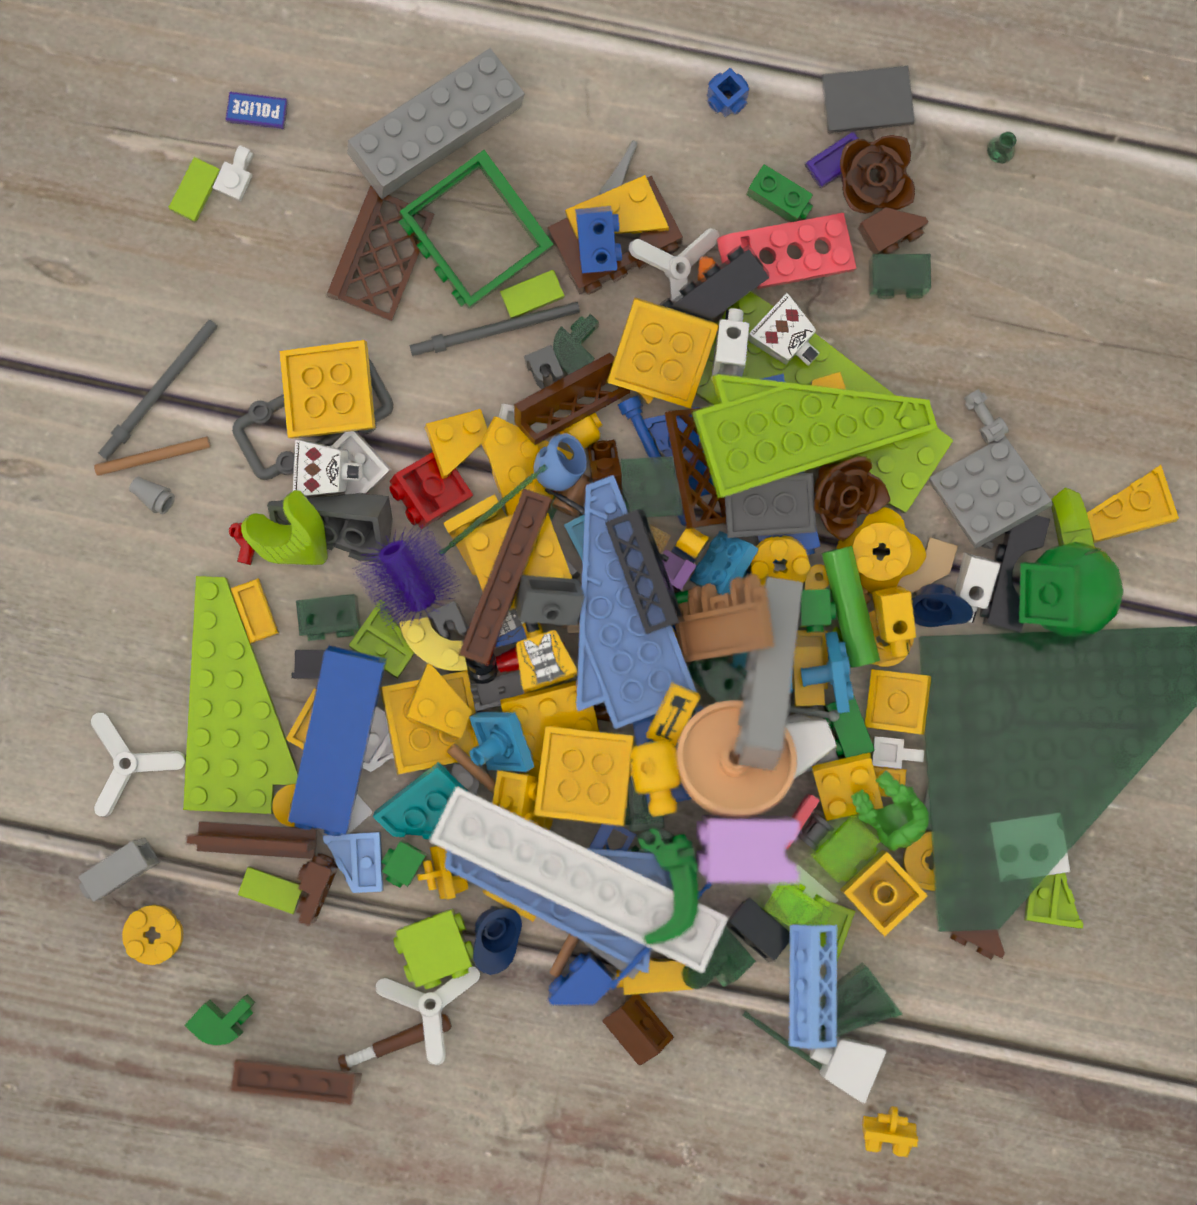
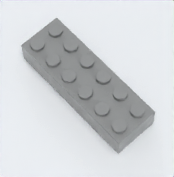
M489 48L349 139L347 154L380 198L383 199L521 108L525 93L492 49Z
M767 577L764 586L767 589L775 647L747 653L745 670L748 671L746 680L743 682L741 695L744 701L738 718V726L741 727L739 736L736 738L734 754H739L738 765L774 770L783 752L803 582Z

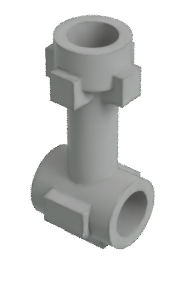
M977 389L964 398L968 411L974 408L984 425L979 431L985 442L990 444L1004 438V434L1008 433L1009 429L1001 417L994 420L984 404V401L988 399L985 393H981Z

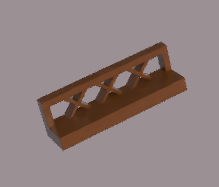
M608 353L515 403L514 420L517 427L534 445H537L628 395L630 390L620 386H616L618 389L613 392L601 391L602 386L608 384L607 379L614 356ZM582 397L595 398V401L589 405L578 404V400ZM560 409L571 411V415L566 418L554 417V413ZM535 423L547 424V428L538 433H535L530 426Z

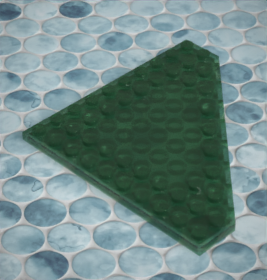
M1197 626L1106 629L1094 634L1078 637H1065L1054 632L919 637L921 675L931 676L925 725V746L937 932L999 930L1197 706Z

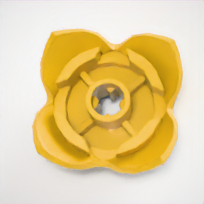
M887 507L867 515L863 524L856 528L844 542L840 540L837 545V549L852 546L861 584L871 594V591L897 587L902 577L919 570L926 559V551L921 540L907 531L904 520L898 513ZM879 543L886 544V548L890 549V555H885L883 560H878L877 555H873V548H878Z

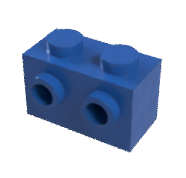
M611 206L576 209L582 273L617 270V261H622L621 243H615L614 232L620 231L618 214H612Z

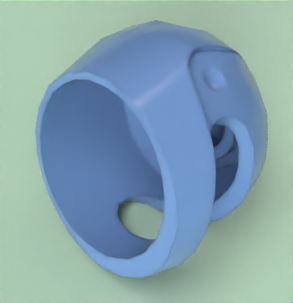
M560 434L553 437L548 446L543 447L538 452L534 461V475L543 487L555 492L566 491L578 482L587 466L585 451L581 443L570 434ZM559 442H564L572 448L574 452L572 460L567 459L557 449Z

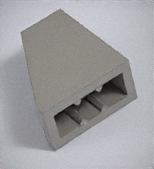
M146 838L133 840L78 876L81 881L79 887L87 899L91 898L95 902L156 866L160 861Z

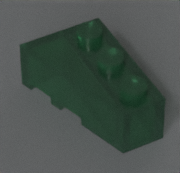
M863 962L837 981L836 1037L891 1017L903 1015ZM824 994L820 997V1007L823 1010L826 1005V996ZM824 1024L819 1029V1041L826 1040V1027Z

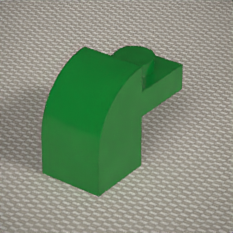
M247 994L226 1015L211 1000H208L184 1026L206 1044L214 1046L225 1045L234 1041L243 1033L236 1023L238 1022L242 1025L254 1013L250 1008L256 1002Z

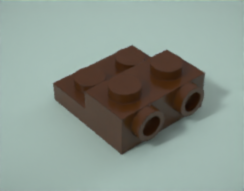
M318 853L317 855L314 854L310 862L302 865L297 880L301 881L298 889L307 892V895L302 897L296 912L301 914L298 922L310 926L317 921L338 870V866L333 864L334 858Z

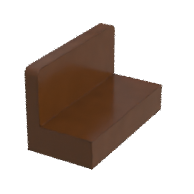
M639 994L629 996L617 1010L602 1020L638 1065H642L660 1054L674 1038Z

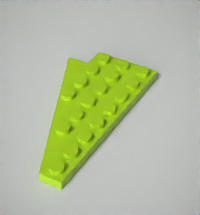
M721 374L711 376L719 404L692 412L718 498L938 428L930 400Z
M196 576L183 810L273 814L274 785L296 784L299 772L289 744L285 740L286 736L252 644L248 639L228 579L226 577Z

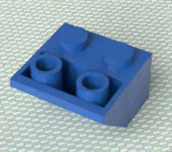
M590 951L585 956L580 953L570 963V972L565 977L562 975L556 977L548 986V1002L551 1005H595L611 988L609 985L615 980V975Z

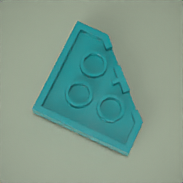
M437 762L376 809L373 818L393 837L405 838V835L423 836L422 839H431L456 786L467 792L469 791L440 762Z

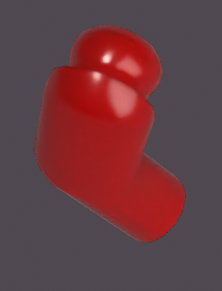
M233 523L229 527V535L234 537L241 547L237 562L251 565L255 550L242 535V523Z

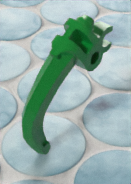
M654 828L650 829V833L656 838L655 843L648 845L642 838L638 841L642 849L651 852L657 858L662 870L670 872L674 891V912L666 924L644 936V942L647 945L663 943L682 936L693 926L698 913L697 873H699L692 841H688L684 834H680L674 837L673 844L666 845L662 841L658 830Z

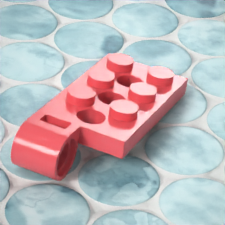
M844 213L735 232L717 238L722 264L728 260L726 255L739 245L744 248L749 244L758 258L760 251L767 250L773 255L772 264H764L762 262L768 270L770 278L757 287L758 289L852 272L856 269ZM822 240L826 242L828 252L826 254L818 253L814 246L815 241ZM789 245H795L800 249L801 257L799 259L789 257L787 253Z

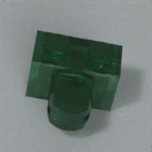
M724 926L704 972L701 973L686 965L682 971V978L688 987L695 990L706 987L714 978L724 987L737 981L756 960L730 930Z

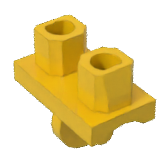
M440 846L429 847L432 860L423 861L425 873L417 875L418 881L427 880L428 890L438 888L440 899L456 898L455 894L468 889L467 880L458 875L452 876L451 871L445 869L446 849Z
M890 1106L888 1114L878 1113L877 1118L863 1116L862 1128L865 1149L867 1151L878 1153L881 1151L882 1143L887 1142L893 1143V1154L908 1157L912 1146L917 1147L919 1138L916 1134V1124L908 1123V1117L898 1116L897 1107Z

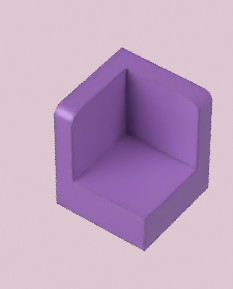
M665 550L663 554L669 557L667 562L663 561L672 588L680 592L696 565L687 559L686 561L669 550Z

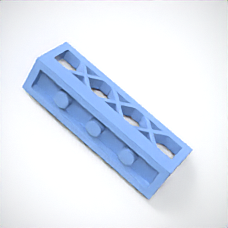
M790 925L789 1046L807 1049L836 1047L837 925ZM820 932H826V945L823 949L820 946ZM824 963V965L826 966V975L822 979L820 976V967ZM822 994L826 996V1005L823 1010L820 1007V997ZM824 1024L826 1027V1040L819 1041V1029Z

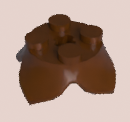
M888 135L880 137L873 142L865 139H856L845 145L840 159L842 190L848 206L853 211L867 214L872 213L877 208L899 210L914 202V182L906 172L911 161V149L907 138ZM875 169L878 171L876 173L878 181L870 179V171Z
M857 456L846 461L835 462L832 465H823L819 469L818 478L814 485L815 512L820 515L827 531L843 542L855 531L858 515L875 513L891 501L886 485L880 478L870 473L872 461L866 456Z

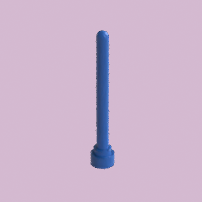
M638 395L633 396L617 406L622 416L625 415L627 420L631 419L681 525L686 526L681 496L641 415L643 413L641 409L643 404Z

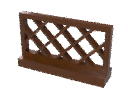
M370 185L328 289L327 297L343 301L392 322L420 251L413 237L415 235L413 233L410 236L406 235L392 241L386 226L401 220L399 211L401 208L403 209L409 205V203L390 195L381 199ZM383 201L395 205L399 216L384 222L380 213ZM422 210L416 215L426 219L422 230L427 234L435 214ZM378 216L380 224L373 226ZM383 228L388 243L373 248L369 235L372 231ZM409 239L414 249L413 254L400 259L395 244ZM367 243L370 250L363 253V250ZM391 247L396 262L381 267L375 252ZM372 254L378 269L363 275L358 265L359 260ZM409 261L408 266H407L406 271H405V269H404V267H403V263ZM399 265L403 275L402 281L390 286L384 271ZM355 270H357L359 277L352 279ZM380 273L386 288L371 294L365 279ZM358 281L362 282L367 296L358 300L346 296L349 285ZM398 288L396 296L394 297L392 290ZM388 292L392 300L389 313L378 309L373 297ZM369 300L372 306L363 302Z
M703 408L665 412L687 529L727 524L725 496L718 498L715 487L708 481L711 473L705 454L702 452L701 441L696 446L689 439L692 431L699 436L692 412ZM676 417H680L687 424L684 433L678 429ZM684 446L693 453L689 462L683 456ZM698 459L706 466L703 475L694 468ZM690 475L698 482L695 491L689 487L688 479ZM704 488L712 495L708 504L700 497ZM717 502H719L722 517L714 511ZM696 504L704 511L700 521H696L694 507Z
M200 821L198 832L187 835L186 844L197 845V851L312 859L314 854L316 855L318 829L305 830L294 827Z
M236 1059L233 1067L231 1091L352 1105L354 1092L361 1083L362 1073Z

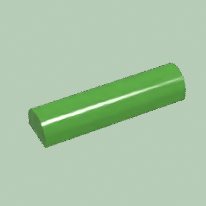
M852 546L823 552V562L833 602L836 605V614L842 639L845 642L850 668L879 661L880 658Z

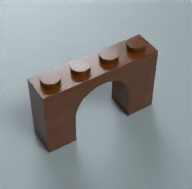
M651 175L647 177V180L669 226V230L643 231L639 239L672 254L680 249L679 245L682 244L683 236ZM568 218L548 227V235L579 295L584 292L589 295L602 288L601 284L610 279L615 282L628 275L627 271L636 266L642 269L650 265L633 257L630 251L622 254V261H617V270L582 273L579 241Z

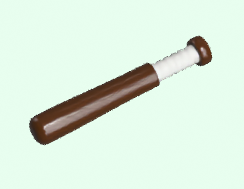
M441 1014L443 1033L451 1029L452 1024L448 1015ZM423 1022L375 1042L367 1049L348 1056L345 1054L338 1056L341 1070L348 1072L353 1065L374 1057H382L424 1041Z

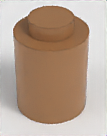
M583 474L575 485L566 491H558V494H562L584 507L586 485L591 484L589 482L590 477ZM557 497L552 504L555 509L571 517L578 518L581 513L560 501Z

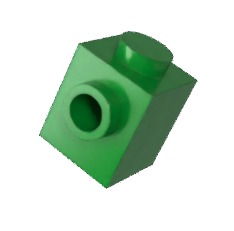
M830 589L802 590L798 628H806V633L824 632V627L832 625L831 620L836 619L835 602H830Z
M402 839L395 850L389 848L381 862L386 865L382 872L388 875L386 880L399 888L402 885L408 887L428 854Z

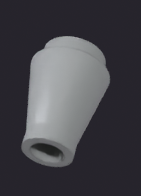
M139 476L132 481L129 487V491L135 494L153 513L165 514L171 508L175 499V495L171 493L170 488L144 480Z

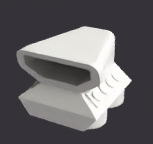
M817 705L809 708L813 710H819ZM801 713L787 717L786 728L794 741L797 754V767L794 779L799 775L812 771L813 765L838 760L835 750L836 743L826 719Z

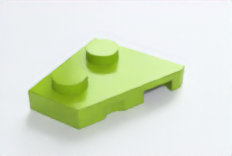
M1065 873L1029 878L1024 920L1083 929V922L1079 918L1074 904L1075 899L1068 887Z

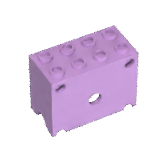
M702 815V821H697L696 838L702 844V851H696L698 870L707 882L799 883V870L796 869V863H791L787 860L785 848L788 843L795 841L796 835L800 833V821L789 816L758 815L750 818L733 819L718 815Z

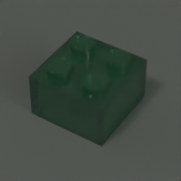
M673 456L621 459L623 501L628 513L639 509L644 510L646 517L684 516Z

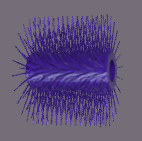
M393 537L394 542L390 543L388 540L389 544L387 546L386 544L385 546L382 545L384 548L380 550V553H373L379 554V556H367L379 558L364 562L366 565H369L367 567L373 566L365 571L370 574L375 573L372 576L373 578L378 576L373 581H369L374 583L375 580L380 579L375 584L369 585L370 589H372L370 591H375L377 587L384 585L373 592L374 594L378 591L385 592L383 596L377 597L379 600H382L378 603H382L381 605L384 610L388 609V612L398 607L395 610L397 611L395 614L397 616L401 612L403 613L400 616L405 613L404 617L410 612H415V615L417 612H420L421 618L422 611L431 607L435 600H445L436 599V597L444 596L438 594L448 591L439 592L446 588L442 587L444 584H448L447 582L440 583L450 578V576L446 574V569L443 570L442 566L445 564L440 562L442 561L441 559L437 562L434 561L441 557H437L440 554L435 552V550L429 551L434 549L431 544L432 542H430L432 541L431 539L419 545L422 541L428 540V537L416 543L413 541L415 537L411 540L409 539L408 542L402 539L401 541L400 539L395 541ZM443 572H445V574H444L443 576H441V577L439 576L438 578H436L438 575H440V574L442 575ZM395 611L389 612V613L386 614V615H387V616H388V615L390 616V615H392Z

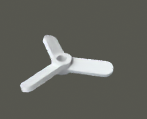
M712 228L707 229L678 256H673L640 239L630 242L629 251L633 257L664 271L665 275L669 278L672 301L681 294L679 290L688 283L687 276L690 273L691 266L717 244L719 232Z
M96 713L92 716L91 726L114 760V769L94 807L95 813L98 816L107 817L112 813L131 774L146 771L178 770L184 766L186 758L179 751L136 754L130 752L106 714ZM125 758L131 761V766L128 769L124 768L122 764Z
M474 966L468 968V974L455 979L451 978L433 993H422L387 978H382L376 983L378 995L421 1013L427 1060L433 1065L442 1064L446 1057L441 1019L443 1007L479 980L480 972ZM428 1002L436 1003L435 1008L432 1010H427L425 1006Z

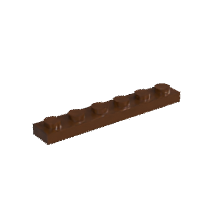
M525 488L523 489L459 652L460 656L488 666L518 590L521 575H524L551 506V498Z

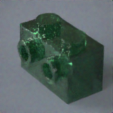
M355 594L296 600L299 636L307 637L308 641L325 640V634L333 633L337 634V638L353 637L354 631H359L361 628L358 596Z
M730 655L693 661L687 667L691 679L718 702L744 700L741 695L743 682L746 680L748 670H745V667L741 664L735 667L728 661L731 657Z

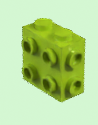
M451 908L395 931L397 937H394L393 941L399 955L404 954L407 965H404L406 977L409 982L414 981L416 988L424 985L425 990L441 984L440 979L452 975V978L455 979L469 973L468 968L474 964L472 960L474 947L472 942H466L462 931L466 929L461 913L455 914L454 909Z

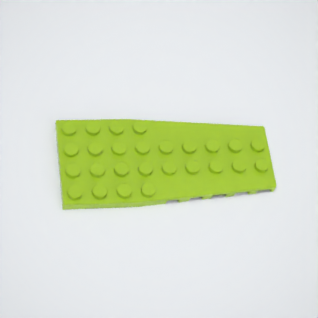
M749 292L728 309L735 308L744 312L743 322L749 323V335L774 306L754 293ZM725 312V314L723 315V317L721 318V320H722V319L725 320L726 312ZM816 333L808 342L820 354L809 366L797 355L787 364H784L751 342H747L746 362L742 377L761 379L783 374L787 383L811 385L814 379L841 372L846 390L895 395ZM716 336L696 392L698 397L712 406L719 404L714 384L711 380ZM939 428L827 464L832 465L835 462L846 461L857 456L868 457L872 461L870 473L880 478L889 492L891 501L888 504L898 508L902 513H906L952 444L953 439Z

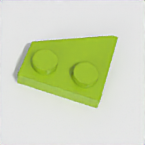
M377 604L378 607L373 609L350 642L349 647L356 652L387 658L385 671L398 679L414 656V652L405 641L399 626L393 621L394 619L386 620L387 617L383 616L382 607Z

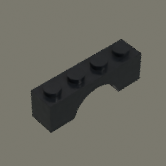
M1036 515L1005 532L1003 544H998L994 560L998 561L1000 568L987 609L981 608L980 617H984L982 625L1012 633L1022 632L1024 623H1019L1020 596L1013 585V569L1017 560L1025 552L1037 550L1044 546L1050 522L1049 518Z

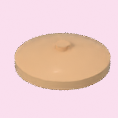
M735 700L712 704L699 711L690 719L683 729L678 742L677 762L681 784L698 805L718 816L743 819L755 817L769 811L784 798L795 777L797 754L791 734L785 728L783 752L774 770L738 765L739 754H734L736 738L739 736L741 727L738 726L740 708L743 707V701Z

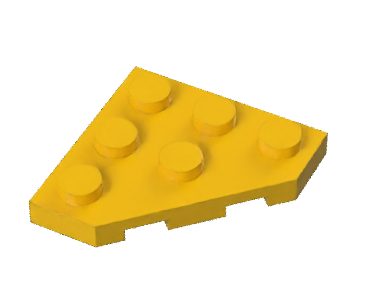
M493 416L482 440V446L485 454L488 456L497 489L502 496L506 508L507 517L514 514L524 488L553 499L554 495L545 492L546 488L538 482L534 475L536 455L543 447L548 446L549 442L544 440L534 445L517 426L497 416ZM557 447L567 459L571 460L572 453Z

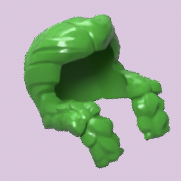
M884 771L876 779V783H879L885 794L892 798L893 804L875 810L869 795L863 789L857 791L851 798L856 806V812L859 813V820L873 826L877 831L879 841L889 850L896 851L898 848L909 847L924 835L929 824V812L924 803L914 793L913 787L900 784L888 771Z

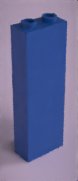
M330 645L326 648L288 822L295 823L297 828L311 830L312 827L323 829L325 834L331 836L347 834L387 658Z

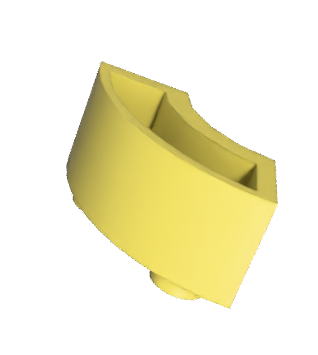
M429 617L413 619L412 624L411 620L399 622L405 641L422 660L448 671H468L465 657L459 655L463 641H451L442 637L435 630Z

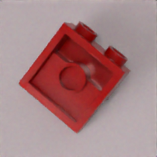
M433 452L395 473L389 481L391 483L389 490L392 496L397 501H403L407 507L405 511L407 519L412 525L418 524L421 527L420 529L442 518L447 512L471 499L473 493L456 468L447 478L442 479Z

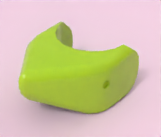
M299 490L290 492L283 501L285 515L292 525L278 524L268 519L264 514L258 513L247 516L242 522L241 532L244 539L268 562L276 564L323 565L328 559L323 520L316 508Z

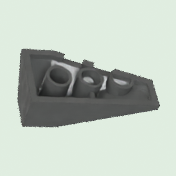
M357 493L307 498L323 520L327 549L333 550L335 547L349 552L348 557L369 562L379 557L372 558L367 556H379V554L373 553H380V550L384 548L382 545L385 546L386 544L387 546L389 544L388 540L390 542L393 521L389 496ZM284 500L269 501L267 507L270 520L278 524L292 525L283 509Z

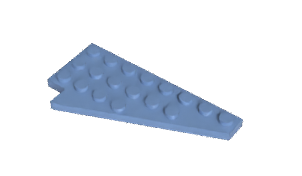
M612 475L586 485L582 590L585 597L580 611L576 708L578 711L604 702L613 727L617 729L656 714L672 682L696 692L672 626L646 634L605 524L609 520L628 513L615 477ZM629 520L615 525L618 537L628 542L633 532ZM635 538L633 545L638 546V543ZM621 543L622 548H623V551H624L625 548H626V545H624V544ZM631 548L626 558L628 565L639 570L643 561L642 554ZM645 566L643 572L649 575L648 570ZM631 571L633 578L635 579L637 574ZM641 576L637 585L638 592L649 598L654 588L652 581ZM655 595L654 601L659 603L657 595ZM642 600V603L645 608L647 601ZM651 604L647 613L651 626L666 621L662 609Z
M587 849L673 891L670 872L660 868L657 858L652 853ZM446 850L445 869L627 964H630L646 947L625 935ZM650 951L634 968L649 973Z

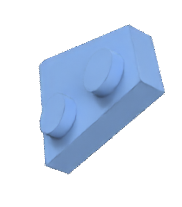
M381 832L348 833L346 835L341 834V836L323 835V841L333 854L334 861L340 871L343 872L352 893L384 891L383 867L381 863Z

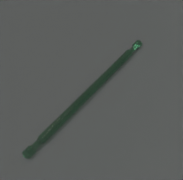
M543 464L538 471L531 474L454 538L448 546L442 548L439 554H446L450 548L458 544L535 480L540 473L547 470V466Z
M747 1011L743 1013V1017L754 1022L760 1029L821 1070L822 1064L810 1058L808 1054L798 1047L789 1046L788 1040L758 1019L753 1018Z

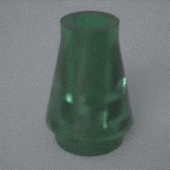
M1004 132L993 137L987 145V153L990 159L1000 164L1009 162L1015 155L1016 136L1012 132Z

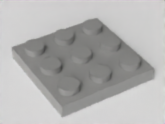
M1006 436L929 477L930 484L975 549L1052 507V500Z

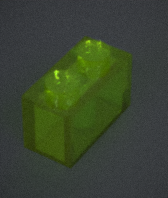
M851 815L811 857L837 883L841 880L847 882L857 872L855 866L862 859L868 861L878 851L876 845L880 841L856 816Z
M801 882L779 883L763 910L789 927L794 924L826 925L834 913L829 908L831 902L817 893L813 898L804 892L806 886Z

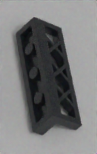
M637 509L605 522L645 633L649 634L684 622V617L644 510ZM629 520L633 532L627 542L618 537L615 525ZM635 538L638 543V546L633 545ZM621 543L624 544V545H626V548H625L624 551H623V548H622ZM631 548L642 554L643 561L639 570L628 565L626 558ZM645 566L648 570L649 575L643 572ZM631 571L637 574L635 579L633 578ZM641 576L652 581L654 588L649 598L638 592L637 585ZM655 595H657L659 603L654 601ZM642 600L647 601L645 608L642 603ZM651 604L662 609L666 621L651 626L647 616Z

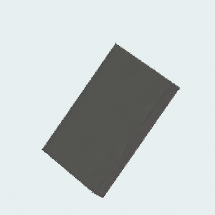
M908 66L822 75L828 133L914 124L915 119Z
M813 473L793 474L725 496L727 538L816 532Z

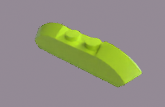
M1065 487L1051 499V510L1058 544L1082 542L1094 546L1090 523L1080 493Z

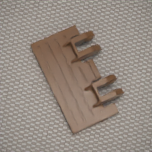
M750 574L745 579L736 577L731 580V594L718 596L717 588L711 583L705 584L702 588L694 586L689 589L688 602L679 604L685 621L675 625L678 645L685 663L775 647L766 586L761 587L758 576Z

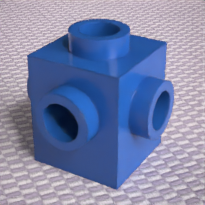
M731 67L723 74L721 72L718 73L708 83L707 102L717 114L721 112L726 118L732 112L735 115L738 114L747 105L749 85ZM724 94H729L731 98L728 100Z

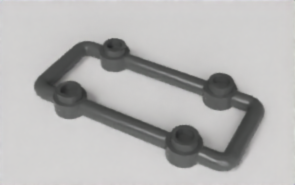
M369 359L371 386L382 404V407L374 411L375 426L377 427L376 422L389 416L394 404L377 370ZM284 394L268 403L261 400L255 401L249 407V413L238 418L232 427L233 435L253 473L261 480L272 479L281 473L284 475H294L295 453L291 451L282 452L278 455L276 464L265 469L244 431L245 427L253 423L259 425L269 423L273 418L272 413L285 407ZM375 429L359 430L357 432L370 434ZM345 432L330 434L316 443L332 446Z

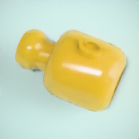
M657 741L634 747L630 751L629 759L631 765L630 776H633L636 792L650 795L651 801L648 808L652 816L675 813L677 802L672 797L671 789L677 788L681 783L675 745L670 741Z

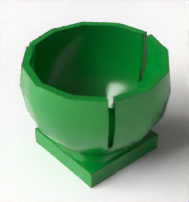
M1082 542L1054 546L1045 551L1034 563H1020L1019 623L1039 624L1044 629L1065 637L1090 635L1102 630L1118 614L1124 590L1119 568L1105 551Z

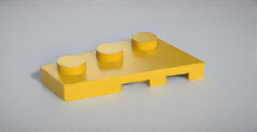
M646 175L565 210L577 239L576 209L611 206L612 214H618L620 231L614 232V234H636L643 231L669 230V226Z
M1161 465L1087 512L1093 543L1173 523L1179 519Z

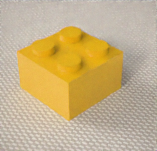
M881 850L840 889L848 900L884 937L928 896L890 854L884 850Z

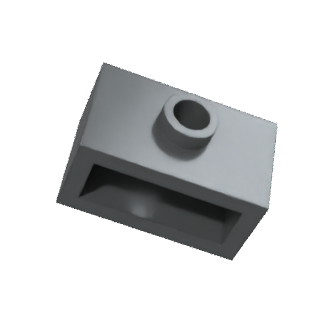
M521 575L514 605L518 619L521 622L577 626L585 596L578 579Z

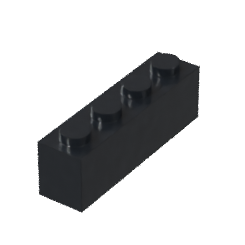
M749 244L744 248L739 245L726 255L727 261L720 266L717 263L711 265L702 273L705 277L697 283H694L693 280L688 282L679 290L681 294L672 301L670 298H667L659 305L711 321L769 279L770 275Z

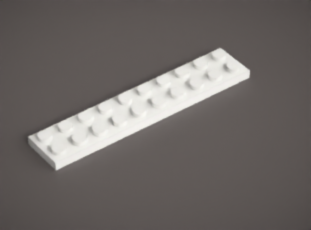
M457 786L430 839V842L701 973L704 972L728 920V917L698 903V913L695 922L682 936L663 943L647 945L644 942V936L666 924L672 917L674 912V891Z

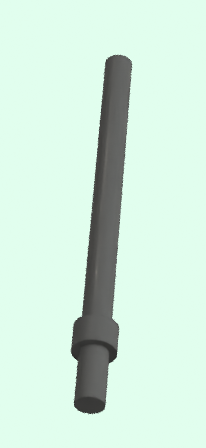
M578 302L446 336L438 334L431 336V340L409 346L412 356L431 351L439 353L446 351V347L578 314L580 309Z
M209 319L121 426L117 425L111 432L112 437L98 454L108 460L121 443L125 444L132 436L130 432L217 329L218 326Z

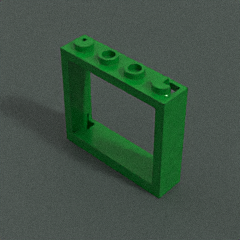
M482 150L399 211L402 218L399 221L401 227L408 236L412 233L420 242L416 245L418 250L426 260L429 257L432 258L437 265L434 268L437 276L443 283L447 280L454 288V291L451 292L454 299L460 306L465 304L468 309L475 306L547 253L554 245L485 150ZM480 168L537 248L476 293L470 295L413 217Z

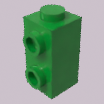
M763 164L747 191L748 197L788 222L798 221L799 218L805 220L813 208V205L810 204L813 196L812 193Z
M855 696L853 700H848L850 712L839 713L840 717L837 721L832 722L828 718L823 717V719H826L830 729L832 728L836 738L835 750L837 757L848 758L875 751ZM836 701L824 705L825 711H837Z

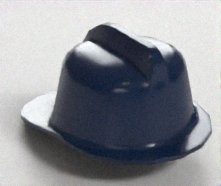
M927 584L917 592L915 597L911 598L914 623L920 626L939 627L963 624L970 621L973 616L971 605L966 600L957 596L952 588L942 584Z
M491 906L490 909L484 911L477 918L474 928L476 939L473 949V960L476 967L482 973L489 975L499 974L512 963L522 928L521 917L514 909Z

